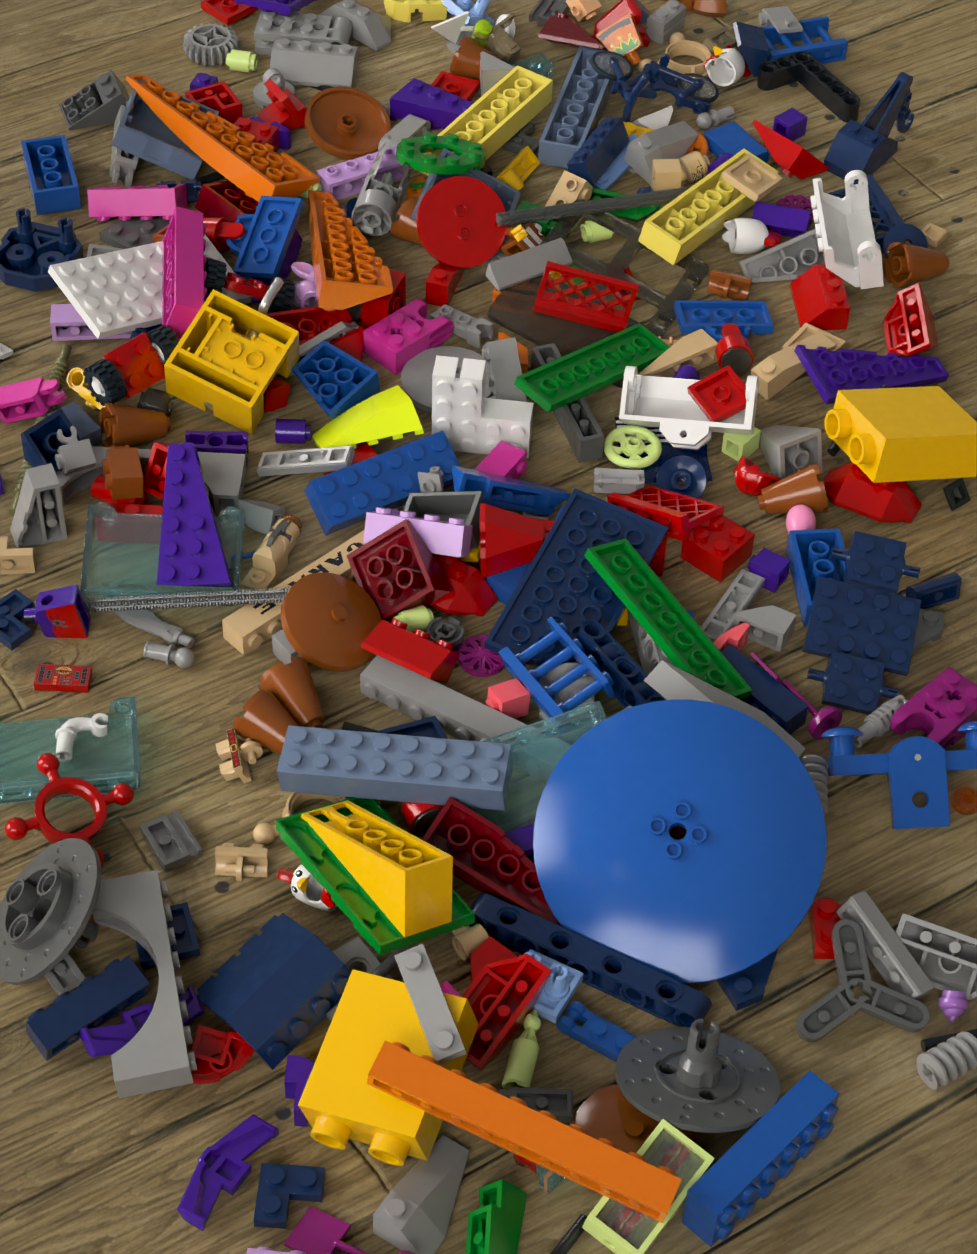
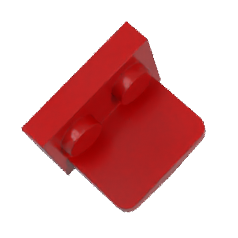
M620 0L594 26L593 36L598 39L597 33L630 13L634 17L644 47H648L651 41L640 22L642 11L635 0Z
M271 79L265 82L264 85L268 89L266 95L272 103L259 112L257 118L268 124L276 121L290 129V131L305 127L307 108L288 88L282 91Z

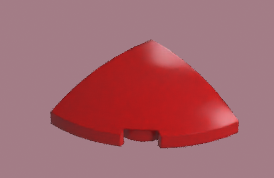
M198 1025L190 1051H194L197 1070L192 1071V1084L215 1083L233 1071L237 1072L249 1060L254 1050L236 1032L229 1031L226 1033Z

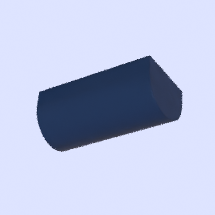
M954 572L908 586L906 588V597L922 600L921 609H927L959 599L962 578Z

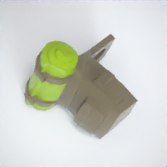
M511 13L493 27L489 21L479 20L473 27L471 38L510 65L517 60L521 48L504 29L512 23L514 14Z

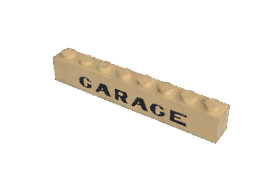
M364 530L276 585L277 591L278 587H280V590H282V587L283 590H285V587L288 590V587L291 588L304 576L319 572L338 574L357 584L346 555L366 544L363 543ZM282 602L246 604L222 620L223 638L243 655L258 648L262 643L270 639L273 634L283 629L281 623Z

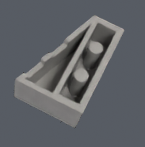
M516 337L486 342L482 346L483 360H486L488 370L486 373L488 387H491L493 396L490 398L527 402L526 395L514 385L516 377L522 375Z
M52 463L26 469L10 529L16 548H31L67 539L60 483Z

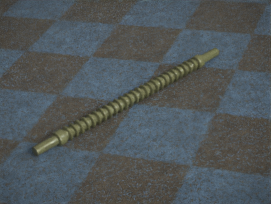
M68 343L62 345L59 358L55 360L49 380H58L60 387L57 391H61L66 371L69 367L68 358L72 347ZM56 405L50 406L47 413L38 416L35 424L54 412ZM24 458L13 489L14 499L10 508V514L13 516L26 469L34 467Z

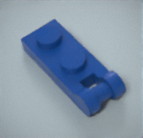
M572 1001L567 1008L568 1013L566 1016H561L556 1023L557 1028L563 1034L617 1062V1058L624 1046L637 1037L587 1010L579 1001ZM578 1020L584 1025L580 1027L576 1025V1021Z

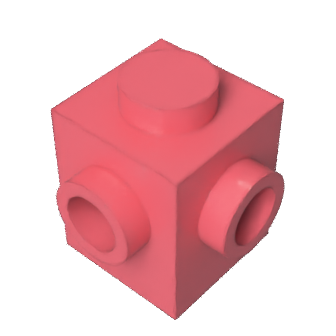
M517 678L488 687L485 705L516 719L528 715L530 693Z

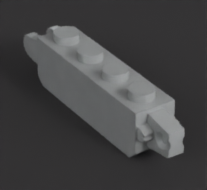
M124 105L120 106L115 120L113 140L126 109ZM112 146L109 176L112 177L111 182L117 183L118 180H123L125 186L130 187L137 167L138 157Z

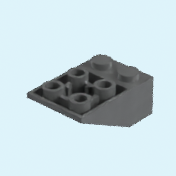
M110 70L106 74H102L91 84L84 86L71 97L66 98L59 106L68 129L76 130L115 123L120 106H126V101H129L130 97L123 83Z

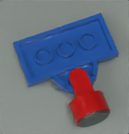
M261 196L255 214L236 216L238 220L234 223L228 222L225 218L205 217L203 219V223H206L205 235L219 253H224L230 248L238 256L233 272L241 277L272 279L279 274L305 203L302 198Z
M674 301V312L681 334L688 335L703 329L717 342L715 354L720 369L729 365L737 375L749 370L754 361L748 341L750 334H773L774 325L765 301Z

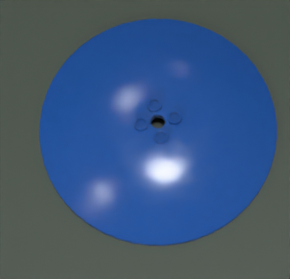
M677 699L654 701L618 712L601 721L580 737L563 755L552 771L537 807L533 835L534 861L546 902L563 928L672 977L682 984H700L727 978L761 962L776 951L801 924L815 899L824 872L826 825L819 794L805 766L794 751L764 724L742 712L711 702ZM675 826H682L687 833L683 839L675 840L669 835L670 830Z

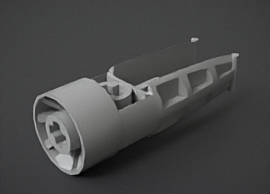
M387 135L383 146L378 152L352 211L351 218L353 224L361 232L371 236H382L391 229L412 171V167L408 163L398 189L392 187L395 178H392V174L389 172L387 175L383 174L380 181L374 179L391 139L390 135Z

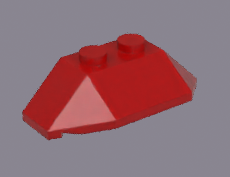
M914 284L897 292L895 302L891 305L883 321L887 352L895 353L897 356L920 355L938 347L933 315L920 284Z
M853 462L830 469L823 480L826 495L834 505L878 522L897 523L904 521L905 523H912L921 509L922 504L905 481L873 483Z
M432 553L442 568L451 592L429 605L446 614H475L476 616L483 617L498 601V597L485 579L481 577L480 572L475 567L453 556Z
M528 954L484 965L462 995L463 998L468 999L479 1024L466 1057L468 1062L482 1070L503 1051L523 1023L527 1014L531 1012L552 973L551 969Z

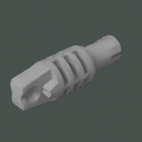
M900 694L865 718L864 724L858 728L863 733V736L854 737V742L858 740L854 746L861 748L873 737H881L890 729L893 714L908 700Z

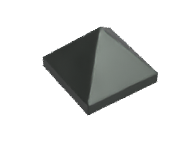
M959 478L943 488L951 511L971 501L963 478Z

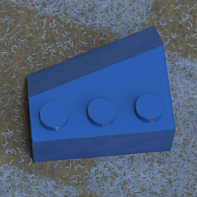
M325 340L292 368V372L330 419H335L351 407L380 392L379 376L376 370Z

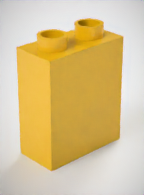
M939 386L838 390L834 408L829 410L825 416L824 425L827 436L849 456L850 460L873 483L976 477L977 422Z
M352 969L298 1106L312 1126L310 1136L325 1146L343 1150L346 1148L349 1139L369 1144L368 1153L374 1158L390 1165L403 1166L407 1155L428 1161L443 1120L367 1084L368 1073L385 1040L390 1043L400 1042L406 1045L411 1053L420 1057L427 1055L434 1058L404 982ZM443 993L467 1054L439 1066L450 1071L451 1069L462 1071L479 1024L467 998Z

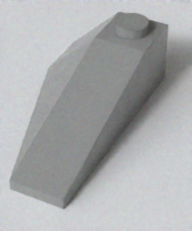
M685 121L644 133L629 142L623 160L651 185L653 159H680L688 152L699 134Z
M813 229L738 263L743 275L752 278L751 283L795 280L814 265L825 264L824 253L818 250L816 230Z
M443 1135L434 1144L429 1160L420 1159L394 1186L373 1214V1234L401 1250H408L415 1254H436L447 1235L448 1225L454 1210L455 1200L470 1150Z

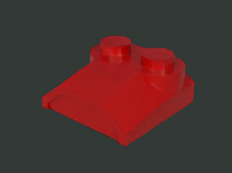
M831 898L816 900L808 911L814 959H835L831 932L835 924L841 920L836 911L842 905H839L837 901Z

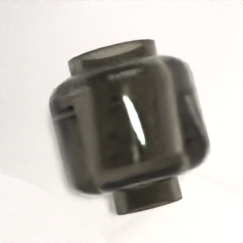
M149 387L145 392L141 391L137 408L164 412L166 416L170 417L174 403L170 402V394L168 392Z

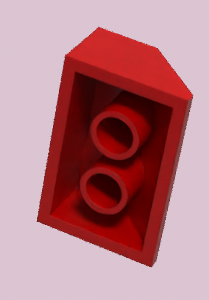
M818 264L790 283V290L800 328L805 323H808L821 330H847L850 305L841 277L828 270L825 264Z
M395 618L392 619V622L382 620L360 646L428 679L443 682L449 681L460 655L459 652L452 649L453 644L439 639L438 642L430 640L431 634L417 628L415 632L406 629L407 623Z

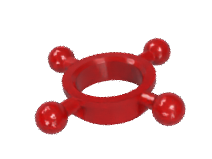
M45 753L38 758L37 768L40 773L48 776L50 782L37 795L34 805L35 817L27 820L19 817L11 818L5 825V833L12 840H21L27 835L28 831L35 829L40 831L53 844L68 838H78L92 845L90 840L104 825L107 814L106 806L113 803L121 806L128 805L134 798V790L129 784L119 783L112 789V792L102 795L94 785L85 780L73 777L61 778L58 773L60 766L58 757L52 753ZM59 795H76L90 804L94 811L95 819L87 829L81 832H62L54 828L47 820L45 815L46 804ZM95 848L99 855L102 867L104 863V855L99 849Z

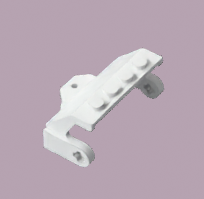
M861 170L849 172L844 179L846 194L844 198L824 193L822 179H813L814 195L810 196L811 207L814 209V223H818L815 224L818 250L824 253L826 268L854 287H860L861 289L883 287L882 254L880 245L875 240L869 208L867 175ZM855 179L859 180L858 184H854Z
M626 366L619 420L628 425L659 427V430L672 447L680 449L699 450L711 440L712 432L753 434L759 376L748 375L745 384L747 402L744 410L721 422H710L688 394L687 387L700 380L638 375L637 366Z

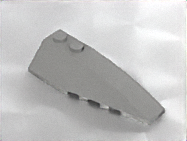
M663 660L644 679L665 700H698L732 708L764 724L776 733L798 757L806 749L763 711Z

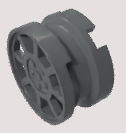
M442 616L437 617L427 626V633L431 634L430 640L438 642L439 639L445 640L453 644L452 649H455L457 652L460 642L461 644L464 643V627L461 626V622L456 618L442 619Z

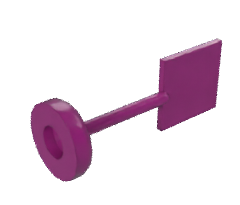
M753 652L750 654L781 685L809 706L808 711L814 717L809 724L808 731L814 739H824L821 736L825 731L839 726L843 714L837 707L828 706L818 711L787 680L783 681Z
M311 1206L284 1242V1246L292 1250L303 1251L306 1254H333L336 1248L349 1254H369L342 1241L351 1228L350 1224ZM402 1250V1251H400V1252L397 1253V1254H415V1253H413V1252H411V1251H408V1250Z

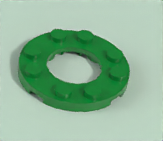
M428 132L424 133V136L403 138L396 147V159L404 166L409 163V166L413 167L414 170L445 175L465 174L467 171L472 170L473 167L474 170H479L485 165L486 152L481 147V144L459 139V136L456 134L437 136L435 133ZM427 148H432V151L446 148L447 150H454V154L458 155V157L447 156L446 158H437L435 155H425L423 153L427 152Z

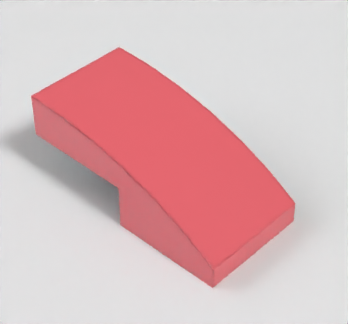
M742 623L731 628L713 643L720 651L732 645L741 652L748 640L750 624Z

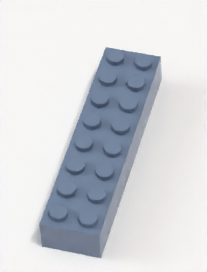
M579 46L539 140L538 160L541 164L567 168V163L573 157V154L579 150L582 143L597 128V124L602 117L611 94L612 80L599 75L592 68L590 60L594 53L605 50ZM602 56L595 59L596 64L603 71H606L607 67H612L609 62L611 57Z
M288 725L277 768V775L281 791L434 805H445L451 797L468 808L505 811L513 769L511 744Z

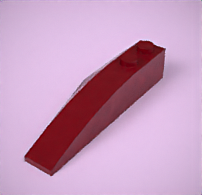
M450 797L422 840L453 856V875L482 893L489 894L561 926L546 902L538 880L535 864L525 855V852L518 845H515L499 826Z

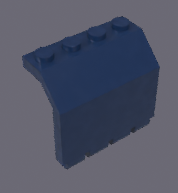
M284 913L279 917L274 915L260 928L262 932L260 935L255 933L238 950L241 953L238 957L233 954L217 970L219 974L217 977L212 975L197 989L199 1001L232 1027L272 1070L340 1002L351 974L346 965L315 934Z

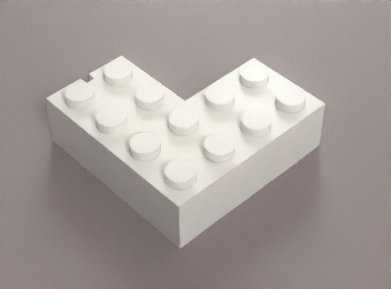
M436 355L432 374V434L443 430L453 451L487 455L502 440L527 451L526 459H528L532 440L534 403L485 398L486 360L464 358L460 378H455L459 358Z

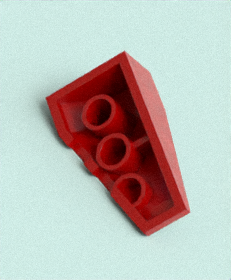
M755 119L752 122L773 159L782 167L781 172L789 178H792L794 175L802 180L828 170L829 167L803 147Z
M316 306L267 313V316L299 331V346L341 321L352 323V317L348 308L326 311Z

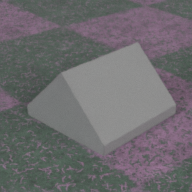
M482 51L480 53V96L482 97L515 67Z

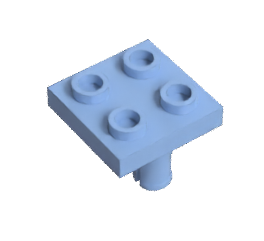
M442 0L441 2L447 7V11L454 16L469 11L465 26H475L482 19L489 21L492 26L495 24V21L485 13L492 0H477L476 4L472 2L473 0Z
M530 949L529 952L524 954L530 955L552 970L531 1012L537 1010L538 1016L556 1024L582 982L583 973Z

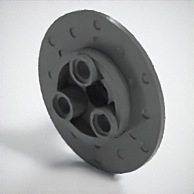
M68 838L50 845L33 858L8 887L0 905V979L6 983L23 985L33 982L52 970L74 945L80 948H87V943L82 941L83 936L95 941L98 934V926L89 919L98 898L102 870L97 851L86 841L78 838Z
M703 1019L695 1020L691 1027H668L652 1030L637 1036L621 1050L616 1062L615 1076L622 1094L642 1113L659 1122L665 1119L672 1126L679 1129L703 1133H724L745 1129L755 1125L779 1100L780 1080L771 1062L761 1052L746 1042L720 1032L719 1025L714 1021L710 1025V1030L703 1028Z

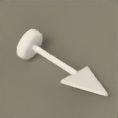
M469 11L431 26V28L456 44L461 31H473L474 26H464ZM509 14L500 15L496 24L508 17ZM514 19L504 29L512 39H514L515 35Z

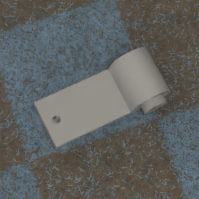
M788 6L763 8L762 12L758 15L760 25L763 27L773 25L779 34L803 32V27Z

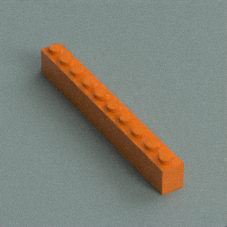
M386 1040L384 1041L368 1073V1085L663 1223L682 1180L676 1177V1173L673 1170L664 1166H658L657 1168L646 1163V1159L643 1156L634 1152H628L627 1154L617 1149L613 1142L605 1138L597 1140L587 1135V1132L580 1126L574 1124L567 1126L557 1121L556 1116L544 1110L537 1112L527 1107V1103L520 1098L510 1096V1098L499 1094L498 1090L490 1084L475 1083L469 1080V1077L460 1070L451 1069L450 1071L439 1066L437 1060L430 1056L422 1055L420 1057L413 1054L406 1045L400 1042L390 1043Z

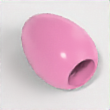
M796 505L789 510L786 517L788 535L789 531L815 530L816 517L810 507Z

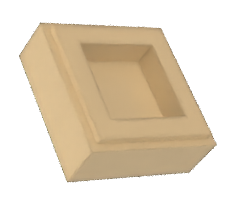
M928 223L921 230L926 237L927 244L935 248L948 236L947 230L932 223Z

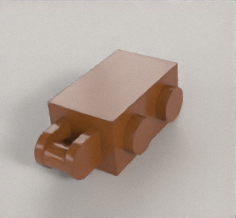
M112 445L111 449H106V459H102L103 475H105L106 490H111L112 499L143 498V474L137 447L130 448L129 445Z

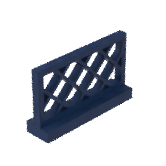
M870 174L867 175L869 206H871L870 214L871 217L879 219L878 222L872 221L876 242L883 243L887 233L878 234V230L889 231L894 226L905 223L873 175ZM845 188L827 193L839 198L846 196Z

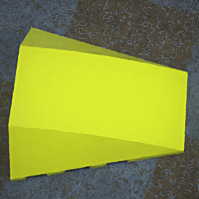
M397 385L351 407L313 434L312 439L318 448L353 446L356 449L357 443L367 442L368 445H374L379 443L378 440L390 436L393 437V440L403 438V433L415 431V435L424 434L411 398Z

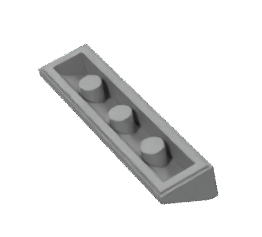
M558 238L489 263L485 276L499 291L543 275L547 261L565 266L571 265L573 261L563 238Z
M865 891L851 896L836 911L841 920L851 919L861 927L866 954L890 989L919 1000L934 988L931 981Z

